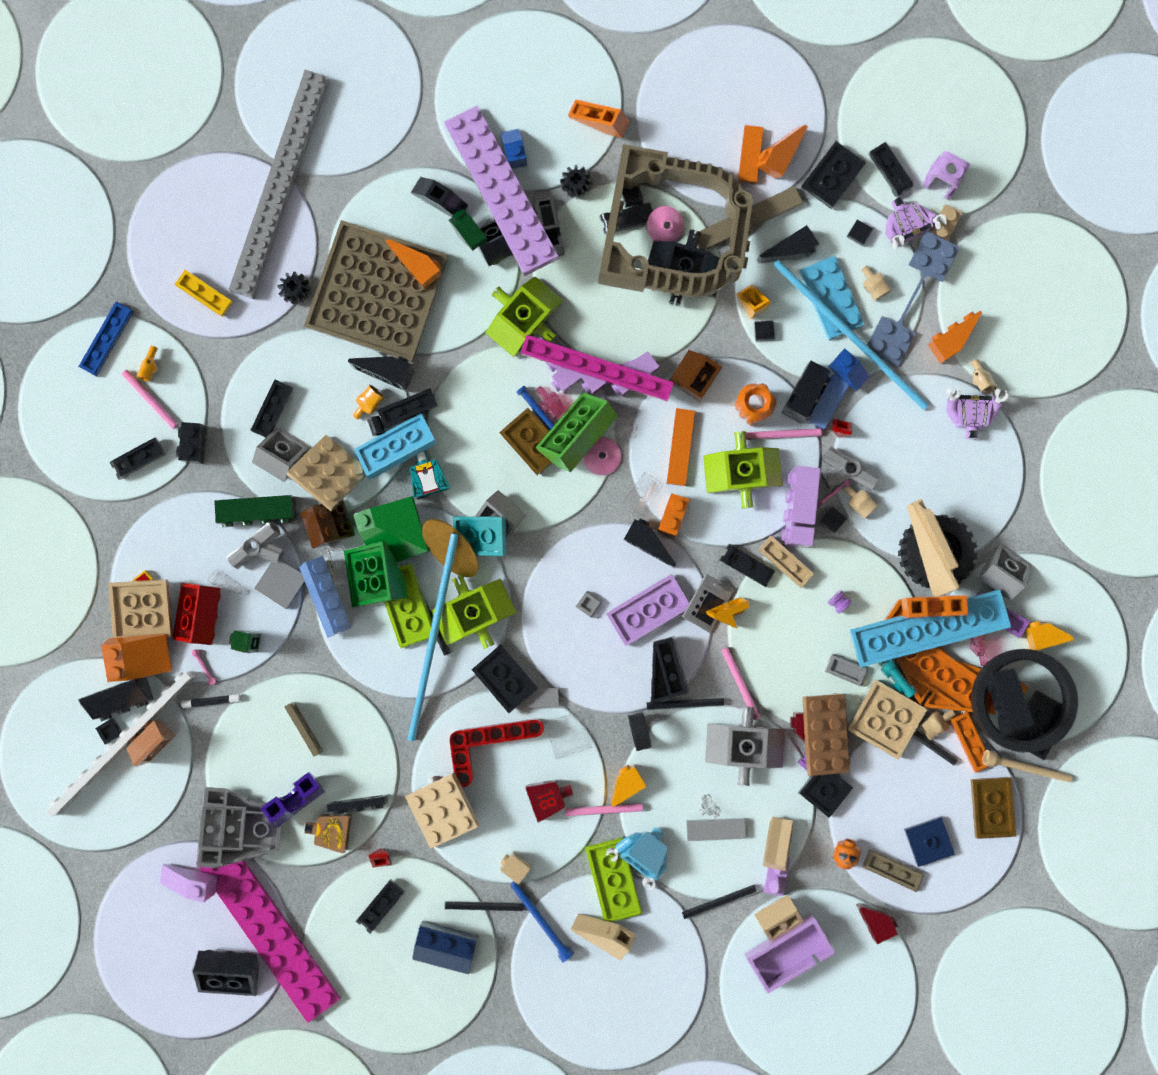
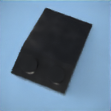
M393 356L349 358L348 363L355 370L405 392L415 372L409 360L401 356L398 358Z

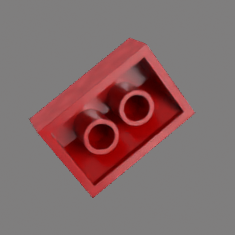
M181 583L173 640L192 644L212 645L215 638L214 629L218 618L217 609L221 599V588Z

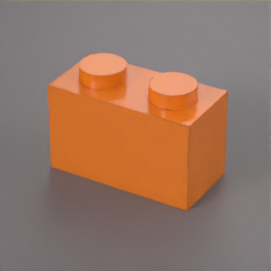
M671 493L657 531L676 537L690 499Z

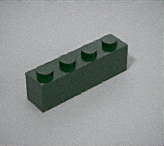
M293 495L214 500L215 523L222 525V528L234 527V524L241 523V526H253V522H260V525H266L269 521L278 520L280 524L291 523L292 519H296L295 496Z

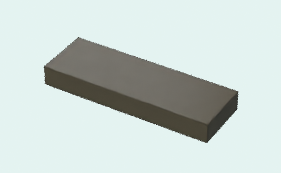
M292 702L284 706L313 757L322 753L321 745L296 703Z
M869 849L862 865L863 868L914 892H917L924 877L923 873Z

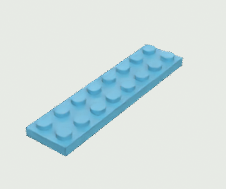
M1001 590L967 598L968 615L903 618L902 615L849 629L859 667L1010 628L1011 625Z

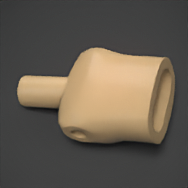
M868 265L861 269L867 278L863 282V287L874 301L879 300L892 291L882 273L873 274Z
M978 359L971 362L975 369L973 372V384L978 386L983 394L994 392L998 387L992 374L988 370L983 369Z
M850 485L844 489L851 497L848 505L863 519L878 506L865 490L856 492Z
M949 710L943 715L935 711L925 720L921 721L919 726L927 738L932 740L949 729L947 721L956 715L953 710Z

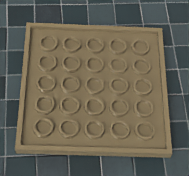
M341 220L304 327L396 358L401 356L413 363L449 256L448 254ZM386 240H393L428 255L431 260L436 259L442 267L439 269L442 275L424 289L388 247Z

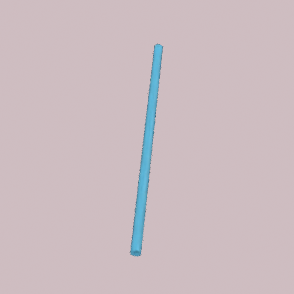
M777 260L773 264L778 271L919 407L924 410L929 405L781 261Z
M451 533L410 725L409 741H415L459 537L458 534Z

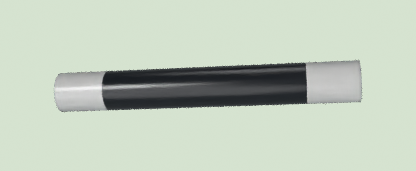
M240 694L183 700L181 701V707L190 708L240 702L241 697Z

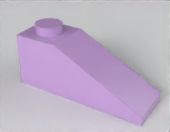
M163 864L160 883L186 899L204 903L215 895L217 876Z

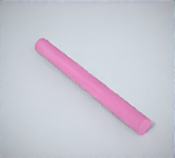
M128 370L123 371L122 376L172 429L177 428L179 424Z
M821 428L746 432V440L821 436Z
M729 648L722 649L724 658L747 707H754L753 720L760 718L761 716Z
M641 803L617 805L615 807L611 805L565 808V816L643 811V806Z

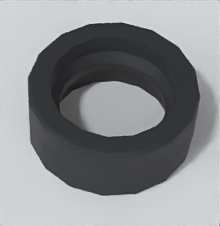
M644 713L628 715L636 751L651 748Z

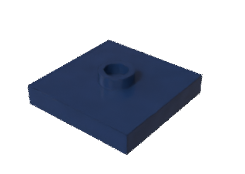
M941 816L904 829L918 867L955 855Z

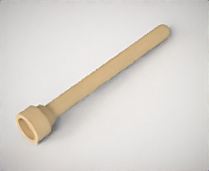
M986 750L983 754L982 762L986 766L1002 765L1065 782L1072 781V776L1069 774L1002 758L994 751Z

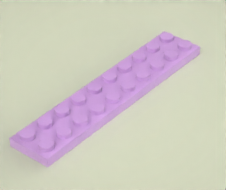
M475 106L444 121L454 144L524 276L559 260L557 252L479 107Z

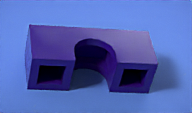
M310 772L293 783L295 787L290 793L283 797L276 796L260 808L270 824L278 828L325 792L319 781Z

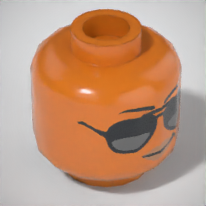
M846 838L844 841L837 842L833 859L838 867L850 870L852 867L857 866L861 849L856 845V841Z

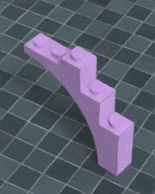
M649 352L634 360L619 364L649 375L654 374L660 367ZM546 363L551 372L556 371L552 375L553 382L551 384L557 392L561 391L564 394L582 381L581 386L586 393L590 392L594 395L609 384L608 382ZM614 384L611 385L612 390L617 395L620 393L622 397L631 391Z

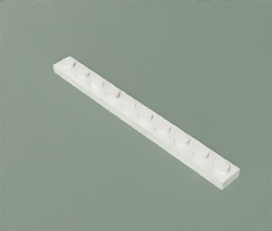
M181 672L174 679L176 682L171 687L167 686L160 693L162 696L158 700H153L147 706L148 710L144 714H139L133 720L134 724L119 734L120 738L117 742L113 741L105 749L107 752L103 756L99 755L92 761L93 766L89 770L85 769L78 775L79 780L75 784L71 783L65 788V794L61 798L57 797L50 804L51 808L47 813L51 817L60 815L130 744L129 741L136 734H140L144 730V725L150 720L153 721L196 676L192 672Z

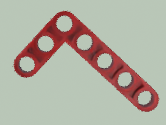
M538 718L454 731L450 735L449 743L453 772H455L461 786H469L474 778L470 747L538 737L544 731V723ZM534 722L541 726V730L537 733L530 730V725ZM514 725L519 726L522 730L518 736L513 735L511 732V727ZM499 728L502 731V737L494 738L492 730ZM475 731H480L483 734L481 741H476L473 738ZM455 734L463 736L464 742L462 744H457L454 741ZM463 753L467 758L466 762L459 763L457 761V754ZM460 773H467L469 781L462 782L459 778Z

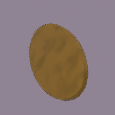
M428 519L425 521L422 528L423 538L433 556L444 566L451 533L458 534L459 537L451 572L459 576L463 574V577L475 576L479 569V562L468 540L457 529L442 520Z

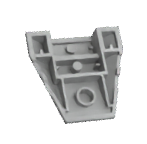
M205 787L197 848V867L219 868L277 852L280 849L281 826L277 828L270 824L260 809L265 804L231 792V790L226 788Z

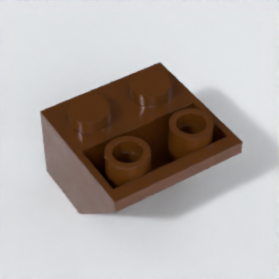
M688 350L669 381L674 382L673 385L700 402L721 371L722 366L707 356Z
M343 500L332 511L323 504L311 506L300 513L312 549L355 536Z

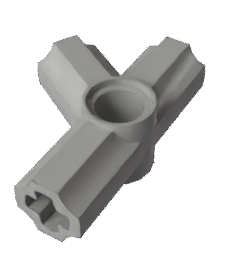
M832 446L829 447L821 460L833 467V469L821 474L822 480L828 489L848 479H852L871 491L880 476L862 466L859 461L849 458ZM847 464L854 466V473L847 471Z
M269 521L227 556L230 565L238 570L255 555L278 564L283 556L284 547L271 542L281 534L279 527ZM251 541L256 543L257 549L251 546Z

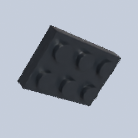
M835 141L802 184L801 188L832 209L866 162Z
M501 644L471 669L508 714L539 689Z
M1035 690L1027 704L1034 726L1026 734L1010 738L1030 740L1042 736L1057 722L1062 704ZM1051 747L1029 753L1041 760H1045Z

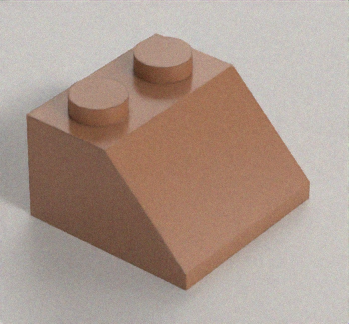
M160 719L147 722L143 727L144 731L140 735L136 734L129 741L130 745L126 749L135 767L149 763L176 736Z

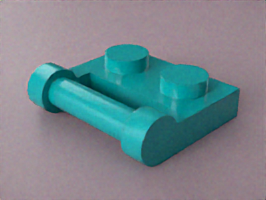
M892 660L880 663L882 673L888 679L891 678L895 682L893 686L900 694L903 692L909 698L917 692L914 686L910 685L895 667L896 664Z

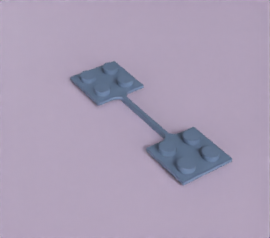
M928 231L924 233L908 264L922 273V277L899 321L894 322L884 316L881 317L867 344L881 359L899 367L916 334L904 327L902 323L925 277L931 276L943 282L960 247Z

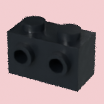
M181 422V427L178 428V438H180L179 446L176 448V456L179 461L204 464L207 426L201 423Z

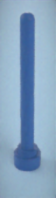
M514 881L511 882V888L558 949L559 959L562 963L566 962L575 952L570 946L568 947L562 943L521 886Z

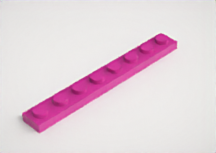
M526 335L521 350L522 355L666 402L669 399L674 383Z

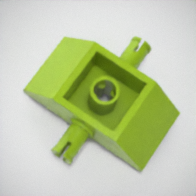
M535 276L523 284L512 297L502 290L500 286L496 288L497 291H493L491 296L504 306L494 317L485 332L486 335L513 358L522 350L526 335L533 337L538 334L545 341L552 343V339L554 340L557 335L544 324L563 303V300ZM527 312L528 316L526 318H521V313L526 314Z
M746 431L734 432L735 450L703 455L706 492L738 491L741 495V509H746L747 504L748 508H753V489L783 486L779 448H747ZM742 465H744L745 469H748L745 474L740 472Z
M463 574L457 576L458 579L456 577L453 578L452 581L459 595L457 598L444 603L439 626L446 645L448 646L473 633L478 635L483 649L495 645L488 631V626L516 614V610L501 578L474 590H469ZM471 607L478 610L476 617L469 615L468 612L471 611ZM433 609V610L431 611L433 617H434L435 609Z

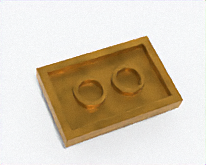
M529 408L525 409L499 432L537 476L552 463L536 449L537 445L549 431Z
M1011 777L970 779L975 838L1016 837Z

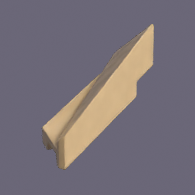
M922 499L907 505L932 595L937 597L958 589L959 586L951 572L958 565L930 508L926 509Z

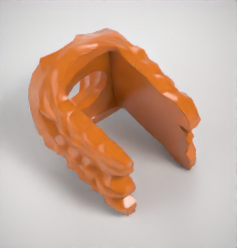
M752 383L745 385L741 389L734 405L735 409L740 411L739 417L746 419V423L750 426H754L757 421L768 418L774 412L777 402L776 397L770 392L766 384ZM755 395L764 406L760 409H753L749 404L750 397Z

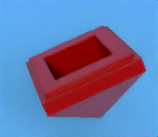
M833 419L832 431L838 438L850 436L852 434V423Z
M381 848L369 854V860L373 868L392 865L388 852Z

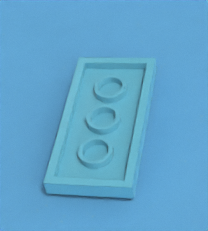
M835 256L800 269L799 273L804 285L852 331L865 325ZM813 304L827 339L831 340L843 335L844 333Z
M420 413L354 450L366 476L371 480L436 445L437 442L423 415Z

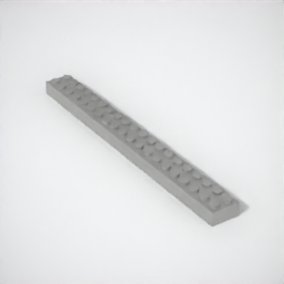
M304 70L229 286V290L232 293L251 299L255 297L329 83L327 76Z

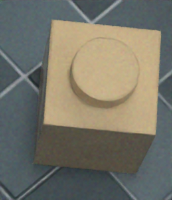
M514 852L510 856L506 854L500 862L502 864L500 871L518 885L531 869V865Z

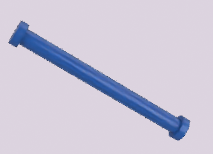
M525 385L522 386L516 393L524 398L548 429L551 430L555 424L528 393L527 387Z

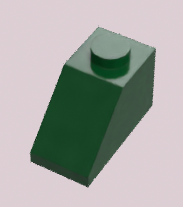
M464 209L454 213L452 218L448 220L459 238L472 251L488 240Z
M234 630L229 638L231 650L244 653H258L261 633Z

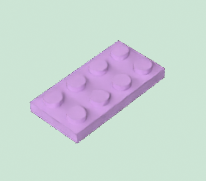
M671 574L607 612L606 615L624 645L627 646L684 612L689 605V601Z

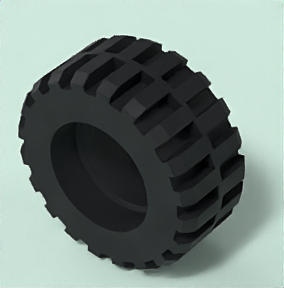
M934 515L944 537L952 545L953 556L958 567L952 569L951 572L957 584H959L962 579H966L970 575L968 572L975 567L973 560L977 559L978 553H974L977 543L971 539L974 537L972 531L968 532L966 530L968 526L964 523H959V519L955 517L949 518L948 515ZM911 524L910 528L902 534L904 536L903 539L899 541L901 549L898 551V556H901L902 560L899 563L901 567L905 568L906 571L904 573L906 576L911 577L914 583L930 588Z

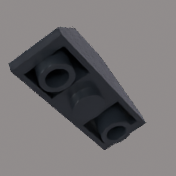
M420 177L411 191V194L450 217L463 209L466 211L469 207L451 189L433 179Z

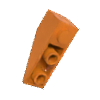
M981 310L976 314L973 311L963 317L965 321L960 324L955 322L947 327L948 332L944 334L939 332L931 338L933 341L928 346L940 364L962 350L982 314Z

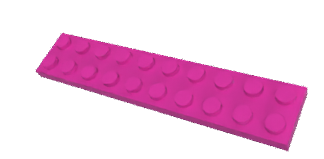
M245 860L219 868L199 867L203 873L217 876L216 893L307 1023L340 1000L341 997Z

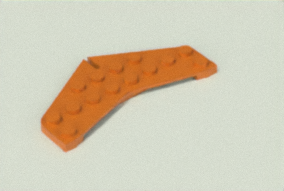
M901 599L896 601L884 620L903 615ZM942 646L895 658L904 678L917 690L914 697L919 705L928 692L931 691L922 707L973 712L971 705L972 687L981 668L954 660ZM1020 682L1024 694L1028 686ZM987 689L986 706L988 714H996L991 692Z

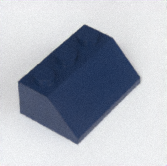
M422 921L415 941L412 960L469 974L479 935Z

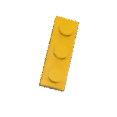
M187 270L183 271L174 284L222 318L233 304L230 299Z

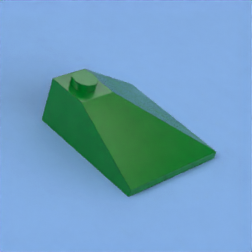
M413 496L353 514L358 532L365 545L386 541L396 562L430 551L423 538V527Z
M386 541L344 550L352 607L408 598L405 578Z

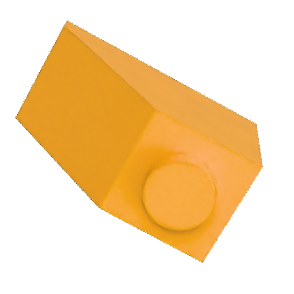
M1041 620L1029 623L1030 626L1025 629L1028 645L1032 650H1041L1074 640L1073 636L1049 623H1041Z
M628 764L619 770L620 773L617 775L611 799L613 807L647 787L634 765L629 766Z

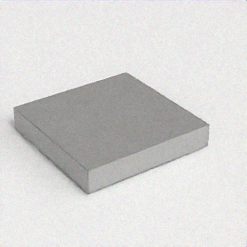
M280 560L278 564L271 562L254 589L283 608L288 609L305 581L300 571Z

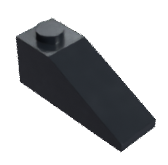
M808 225L760 254L757 261L758 263L776 262L777 260L801 259L804 256L809 258L817 252L816 249L819 242Z
M641 518L639 520L634 519L623 540L674 568L676 565L675 561L653 529L649 527L650 523Z

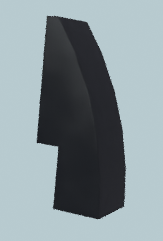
M553 196L535 199L537 216L558 256H565Z

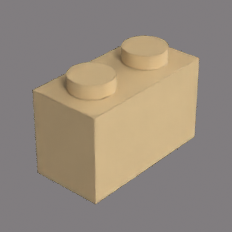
M788 895L754 914L770 942L804 922Z

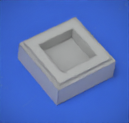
M586 591L575 607L591 618L602 602Z

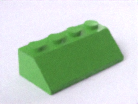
M582 392L537 445L536 449L557 467L571 473L618 416L608 401Z

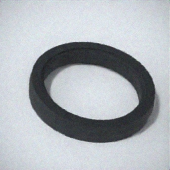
M1014 649L993 657L982 667L972 687L971 705L977 724L993 742L1015 752H1037L1057 744L1070 731L1078 711V694L1070 673L1055 658L1037 650ZM1017 661H1032L1045 667L1057 680L1062 693V709L1055 725L1042 736L1030 740L1002 739L1001 732L990 719L986 706L988 689L986 681L989 675Z

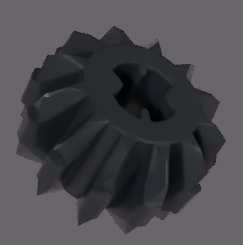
M578 165L574 166V170L568 166L567 172H562L563 178L560 179V184L563 185L562 191H568L567 196L570 197L574 193V197L577 199L579 193L584 197L585 191H590L591 187L589 185L592 184V179L589 178L590 172H585L584 166L580 170ZM574 179H578V184H574Z
M293 271L292 276L286 273V279L280 278L283 284L277 285L278 289L281 290L279 295L284 297L285 302L291 301L295 305L296 300L302 303V297H309L305 292L311 291V288L307 286L310 283L309 280L304 279L305 276L302 273L298 275L296 271ZM294 285H296L297 289H295V291H292L291 287L294 288Z

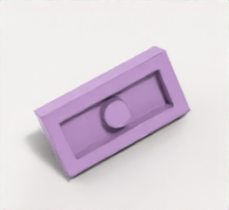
M788 857L786 871L767 867L764 893L784 896L790 857Z

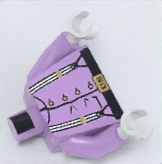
M899 197L891 202L895 211L890 214L886 221L885 235L892 243L893 249H897L900 245L904 247V243L924 234L926 231L929 232L933 224H935L937 230L941 229L940 223L947 224L946 216L942 214L936 215L916 202L905 205L902 197Z
M957 387L956 391L952 394V390L947 388L946 392L949 398L947 399L946 412L951 421L955 423L956 428L966 429L965 439H977L978 429H984L993 422L1000 411L1003 401L1007 400L1008 393L1005 390L1004 395L998 396L1000 389H996V399H994V396L961 395V391Z

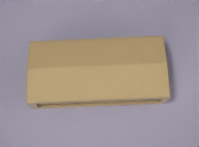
M774 816L770 819L762 866L786 871L794 826L793 820Z

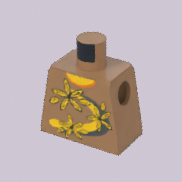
M352 813L338 815L321 814L317 818V823L306 822L305 834L315 835V845L344 854L348 849Z

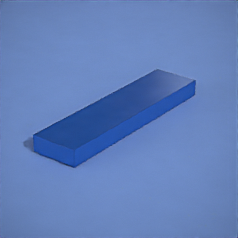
M115 301L78 367L96 377L98 376L133 315V310Z

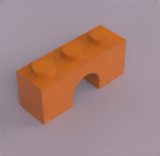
M967 595L902 598L903 618L968 615Z

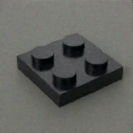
M836 773L810 776L798 793L830 818L853 787Z

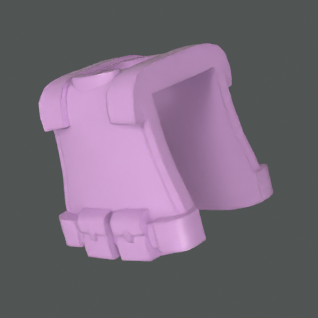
M944 151L931 165L925 177L923 187L927 189L935 177L950 184L944 196L945 199H950L962 182L963 175L967 172L970 164L962 158ZM953 164L956 167V173H948L946 166Z

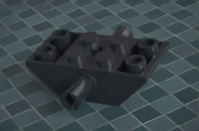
M689 230L686 245L674 241H653L648 262L649 265L688 273H706L717 268L720 258L709 251L697 248L701 233L696 231L695 238H693L695 230ZM684 265H687V270L682 269ZM715 292V294L706 296L716 298L717 292ZM672 293L669 303L673 305L675 298H677L675 306H681L683 295L678 296Z

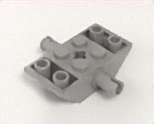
M742 707V721L739 725L707 723L705 762L737 766L739 768L737 785L743 786V781L745 786H750L751 768H783L785 729L756 727L753 725L754 707ZM747 741L750 747L744 751L742 744Z

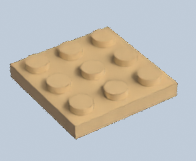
M327 435L287 472V476L330 511L366 477L361 463Z
M168 579L108 583L113 638L166 634L167 638L173 636Z
M874 680L847 730L899 760L927 709L878 680Z
M455 772L405 796L430 849L480 826Z

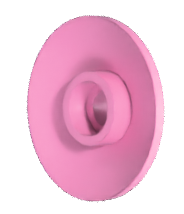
M661 206L651 212L647 220V232L653 241L675 242L682 235L684 221L681 214L675 208ZM665 222H669L670 227L668 229L664 228Z
M600 437L583 457L584 463L592 473L608 475L614 472L620 464V448L613 440ZM604 452L606 457L604 459L599 458V453Z

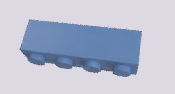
M321 556L302 564L299 567L327 638L352 628L324 557Z

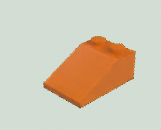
M166 634L109 638L101 645L107 682L127 681L172 671Z

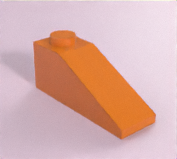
M575 99L568 114V117L607 135L620 138L623 137L630 122L621 109Z
M808 126L796 127L769 148L762 151L758 158L760 161L757 167L774 179L782 177Z
M386 240L388 247L424 289L442 275L439 270L442 267L436 259L431 260L428 255L393 240Z

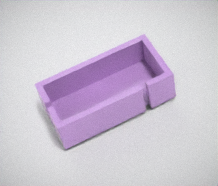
M796 466L791 470V473L788 472L787 484H790V487L785 495V503H788L787 510H784L783 522H786L785 529H782L781 541H784V546L803 548L813 546L814 528H809V524L815 525L820 468Z
M811 913L802 918L804 922L771 942L767 939L744 953L767 994L815 966L816 962L812 955L815 954L821 962L835 954V951Z

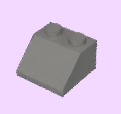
M276 428L256 447L252 463L285 482L289 478L287 472L306 454L309 446Z
M497 490L484 502L475 516L506 517L507 539L520 525L526 514Z
M999 544L982 568L979 579L993 589L1001 590L1002 596L1012 600L1026 587L1032 565Z

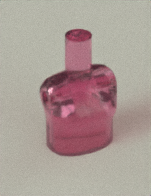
M542 386L536 389L542 398L539 406L552 421L568 409L556 392L548 394Z
M985 634L970 638L971 642L969 645V649L979 657L982 667L988 662L986 655L988 642Z

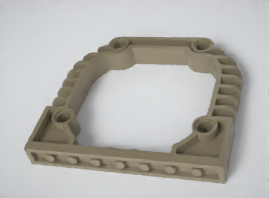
M623 144L598 284L644 292V288L652 291L673 293L678 296L684 295L686 297L700 298L715 294V292L724 288L728 282L737 281L742 269H746L748 257H745V253L749 251L750 241L747 238L752 233L753 225L750 224V220H753L755 209L752 208V195L747 191H743L741 184L737 183L731 173L728 174L720 166L718 168L711 163L703 164L700 161L692 162L689 159L667 157L668 152ZM662 180H670L703 186L720 194L726 200V214L733 221L729 249L720 256L717 268L706 273H688L649 265L648 260L644 256H632L621 243L613 242L615 229H619L621 217H618V212H623L624 201H621L623 188L632 189L643 182H647L650 185H658Z

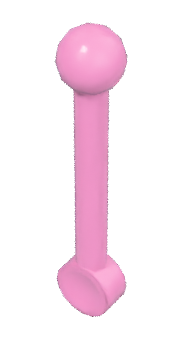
M850 480L844 481L839 487L819 501L818 505L821 506L843 487L850 485Z
M194 649L192 656L196 657L207 675L208 683L214 685L217 681L216 678L211 676L199 656V651Z

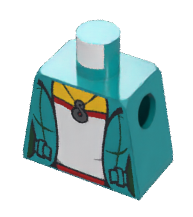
M426 452L415 455L418 465L410 467L412 490L415 499L451 489L437 460L429 461Z

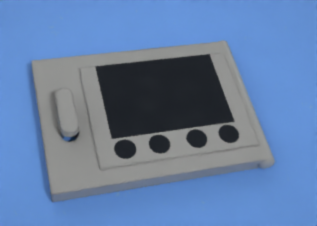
M705 574L682 618L711 633L717 620L707 615L706 611L728 602L734 589Z

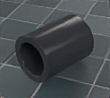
M379 415L367 419L372 436L385 433Z

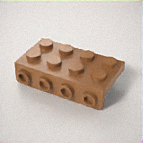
M833 693L802 696L807 775L815 776L849 772L850 758L848 756L849 739L847 737L848 720L845 710L847 706L845 695Z

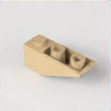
M582 914L577 915L570 929L620 961L629 952L636 937L634 933L619 924Z

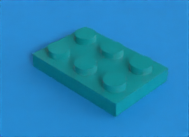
M452 517L453 527L468 540L476 555H507L506 517Z

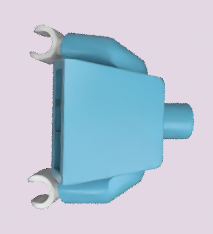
M656 827L653 828L651 833L647 831L642 833L636 832L621 840L615 846L616 848L607 849L606 856L613 852L615 856L611 858V861H616L618 853H622L620 855L622 859L646 876L642 881L644 887L648 882H652L649 885V889L654 890L656 887L655 880H659L667 869V846L660 842L664 833Z

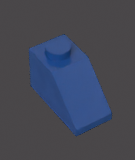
M519 129L500 133L506 158L511 169L527 166V157Z
M845 348L828 366L856 392L869 378L860 361Z

